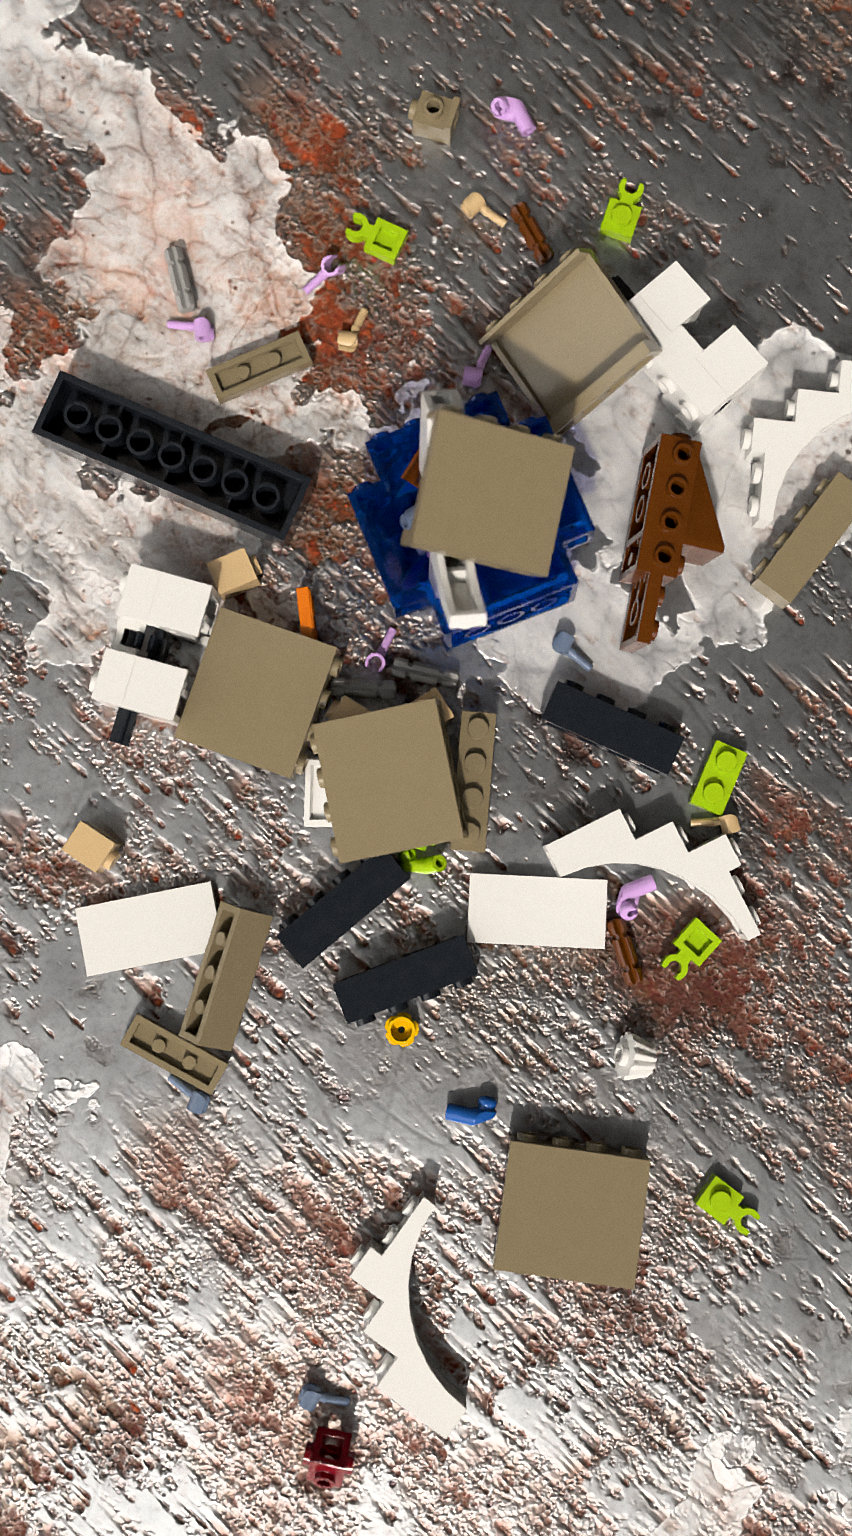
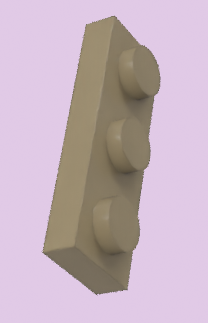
M296 331L205 371L221 405L312 366V360L299 331Z
M140 1012L136 1014L120 1043L121 1046L210 1095L213 1094L230 1063L207 1049L180 1037L178 1033Z

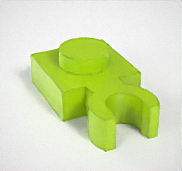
M623 178L617 190L618 199L610 197L599 234L630 244L642 207L635 204L642 197L644 184L640 183L637 191L631 194L625 190L627 179Z
M354 213L353 222L362 228L359 231L347 228L345 231L346 238L353 243L366 242L364 245L365 253L395 265L408 239V230L379 217L375 224L372 225L363 214Z
M694 917L671 942L678 948L677 952L664 956L660 965L666 968L670 962L677 961L679 970L673 977L676 980H681L688 972L690 961L700 967L722 940L697 917Z
M714 1173L693 1200L697 1206L723 1225L729 1217L732 1218L734 1227L744 1235H748L749 1230L741 1224L743 1216L751 1215L756 1220L760 1218L758 1212L751 1206H740L739 1204L744 1196Z

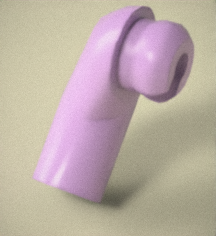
M497 96L492 100L490 109L493 115L500 120L515 123L522 137H527L536 130V126L521 100L506 96Z
M651 874L624 884L621 887L615 907L617 914L624 920L636 918L638 915V910L636 909L640 896L657 890Z

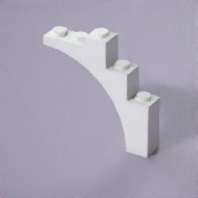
M841 360L836 368L829 372L826 391L798 389L790 400H786L783 420L787 421L754 418L747 429H743L740 448L745 449L744 461L757 462L752 466L750 478L751 483L755 484L754 496H751L749 499L747 511L748 516L752 517L751 527L765 529L773 521L779 490L788 469L798 454L813 439L825 431L852 419V361Z
M457 389L421 391L419 471L421 476L433 420L427 419V413L441 409L442 405H450L463 409L464 415V405ZM430 552L429 580L435 598H440L449 628L467 629L474 626H486L487 613L481 597L474 562Z
M617 809L542 846L557 877L565 876L586 867L609 863L638 864L663 870L687 881L708 896L727 916L741 939L751 940L761 935L757 927L761 922L752 906L747 907L741 896L745 893L741 881L736 875L731 876L729 872L741 866L738 859L741 856V852L733 838L728 839L726 834L717 835L687 850L685 845L689 841L680 825L675 827L672 821L634 838L632 833L636 831L631 817L628 813L622 814L621 810Z
M423 1190L419 1197L413 1195L408 1200L402 1210L405 1217L398 1226L392 1224L381 1240L385 1244L384 1246H381L373 1239L369 1241L366 1247L362 1244L358 1246L349 1260V1263L352 1264L350 1277L380 1299L377 1301L374 1298L362 1315L365 1319L363 1332L392 1353V1355L386 1353L376 1368L375 1372L378 1373L376 1388L443 1438L447 1439L467 1410L466 1396L443 1376L429 1357L417 1332L410 1305L409 1276L412 1256L420 1232L435 1207V1197Z

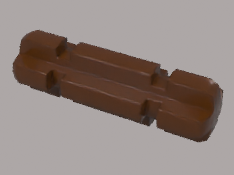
M521 201L512 206L510 215L515 224L520 226L518 229L530 251H534L535 254L533 256L538 265L543 266L554 259V251L550 244L546 243L545 240L547 238L534 216L530 215L532 211L525 201Z
M622 917L609 920L606 925L609 935L614 938L611 941L619 966L623 967L624 970L622 971L624 982L627 985L640 983L644 977L641 968L637 967L636 964L639 961L631 937L626 933L628 931L626 921Z

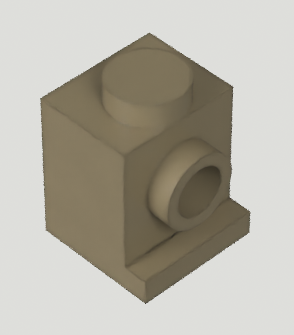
M422 90L420 98H413L409 108L408 119L412 120V134L450 145L460 116L461 98L454 96L451 99Z

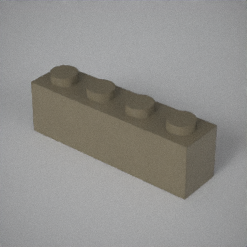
M838 472L830 480L826 477L823 478L812 492L816 496L810 506L805 503L792 519L797 524L790 533L786 530L781 533L772 545L776 549L775 553L770 559L764 556L752 572L757 577L750 586L781 609L791 604L852 523V481L841 472Z
M461 712L456 777L469 837L450 841L449 850L485 853L496 713Z
M223 901L220 902L180 1029V1037L198 1046L232 1050L273 916L251 908Z

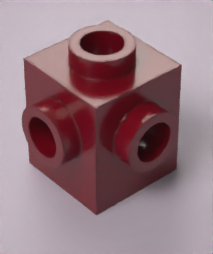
M321 1426L317 1427L314 1443L307 1441L302 1464L309 1466L306 1480L313 1481L315 1485L321 1488L341 1487L344 1474H352L356 1453L349 1451L352 1433Z

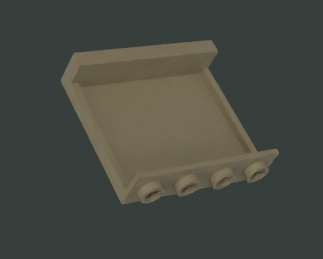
M572 248L563 254L559 259L560 265L552 272H547L540 276L534 283L535 288L527 296L523 295L517 298L509 306L511 311L506 316L490 323L485 329L487 333L478 341L480 345H491L545 423L539 429L542 434L562 437L662 352L660 346L591 249Z
M442 405L441 409L427 413V419L433 420L411 529L403 530L400 545L530 577H548L575 447L563 444V438L557 435L542 434V437L530 434L531 429L525 426L510 424L509 428L496 425L497 419L490 416L476 415L475 418L463 415V409L455 406Z
M220 607L174 737L296 780L298 774H304L309 761V755L305 753L310 742V734L314 733L312 725L319 723L317 719L321 709L326 710L330 703L332 690L328 688L332 677L337 678L341 672L344 658L340 657L341 651L338 647Z
M431 698L312 725L314 733L310 734V744L313 753L318 754L320 768H317V779L320 787L325 788L327 802H324V814L327 822H332L334 836L330 839L331 849L334 857H339L340 863L469 837L440 699Z
M517 1131V1136L508 1135L509 1149L496 1246L493 1247L492 1254L493 1270L635 1290L651 1164L648 1156L642 1154L641 1148L622 1145L621 1150L607 1149L608 1144L599 1141H587L586 1145L572 1144L573 1139L564 1136H552V1141L538 1139L537 1133L529 1131Z

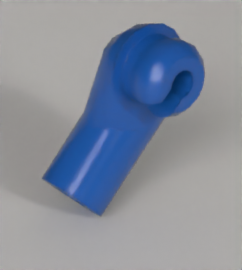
M481 1096L478 1099V1107L472 1108L449 1103L445 1118L449 1121L475 1126L495 1117L497 1110H495L497 1100L494 1097Z

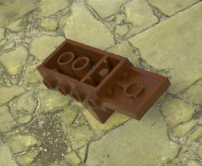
M661 433L643 451L619 582L631 584L620 651L633 653L650 645L651 641L656 639L659 621L655 620L657 607H661L664 601V586L682 574L685 563L703 566L724 553L725 545L700 460L702 442L692 440V437L685 433H672L671 435Z

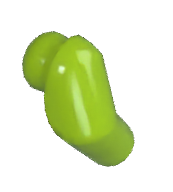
M415 849L400 851L398 854L401 861L399 865L406 872L432 874L445 870L447 865L445 857L440 854L417 859Z

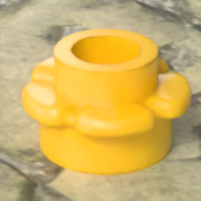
M399 1012L395 1017L390 1016L385 1023V1029L387 1030L386 1038L392 1045L409 1046L414 1042V1037L419 1032L418 1023L412 1020L410 1014L405 1012ZM400 1026H403L405 1028V1031L403 1033H400L398 1031V1028Z

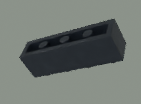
M566 679L564 683L558 681L555 684L539 720L540 723L660 777H665L669 774L685 738L677 734L678 729L661 721H659L658 725L645 720L647 717L645 713L628 707L627 711L614 706L615 700L603 694L597 693L595 697L583 692L584 687L574 681Z
M391 854L360 859L359 861L362 865L351 873L347 868L332 880L335 887L326 895L319 891L305 903L309 909L300 917L294 912L279 925L282 932L276 937L302 969L410 879Z
M461 933L336 981L332 985L346 1023L355 1022L357 1027L376 1020L375 1014L388 1009L389 1014H393L408 1008L407 1001L417 997H420L422 1002L441 995L440 988L453 984L454 989L469 985L474 982L472 976L477 975L478 971L465 937Z

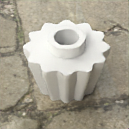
M628 1031L625 1035H621L620 1042L616 1045L614 1051V1070L617 1071V1077L622 1078V1080L648 1077L652 1074L657 1061L655 1045Z

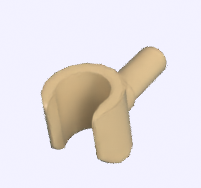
M478 192L469 194L463 200L461 209L469 218H473L480 212L502 228L505 226L507 220L491 210Z
M361 308L351 327V331H339L337 340L339 344L338 350L346 352L356 351L358 334L368 314L367 309Z
M732 814L713 818H690L691 827H714L720 825L722 834L726 835L741 830L738 818Z

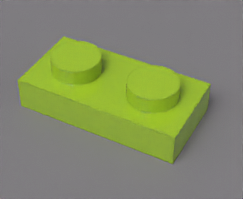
M715 740L688 803L717 816H722L748 753Z

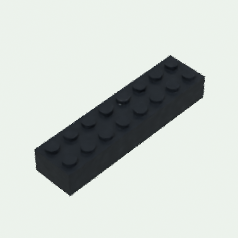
M61 370L32 430L35 437L45 446L288 550L315 490L312 478Z

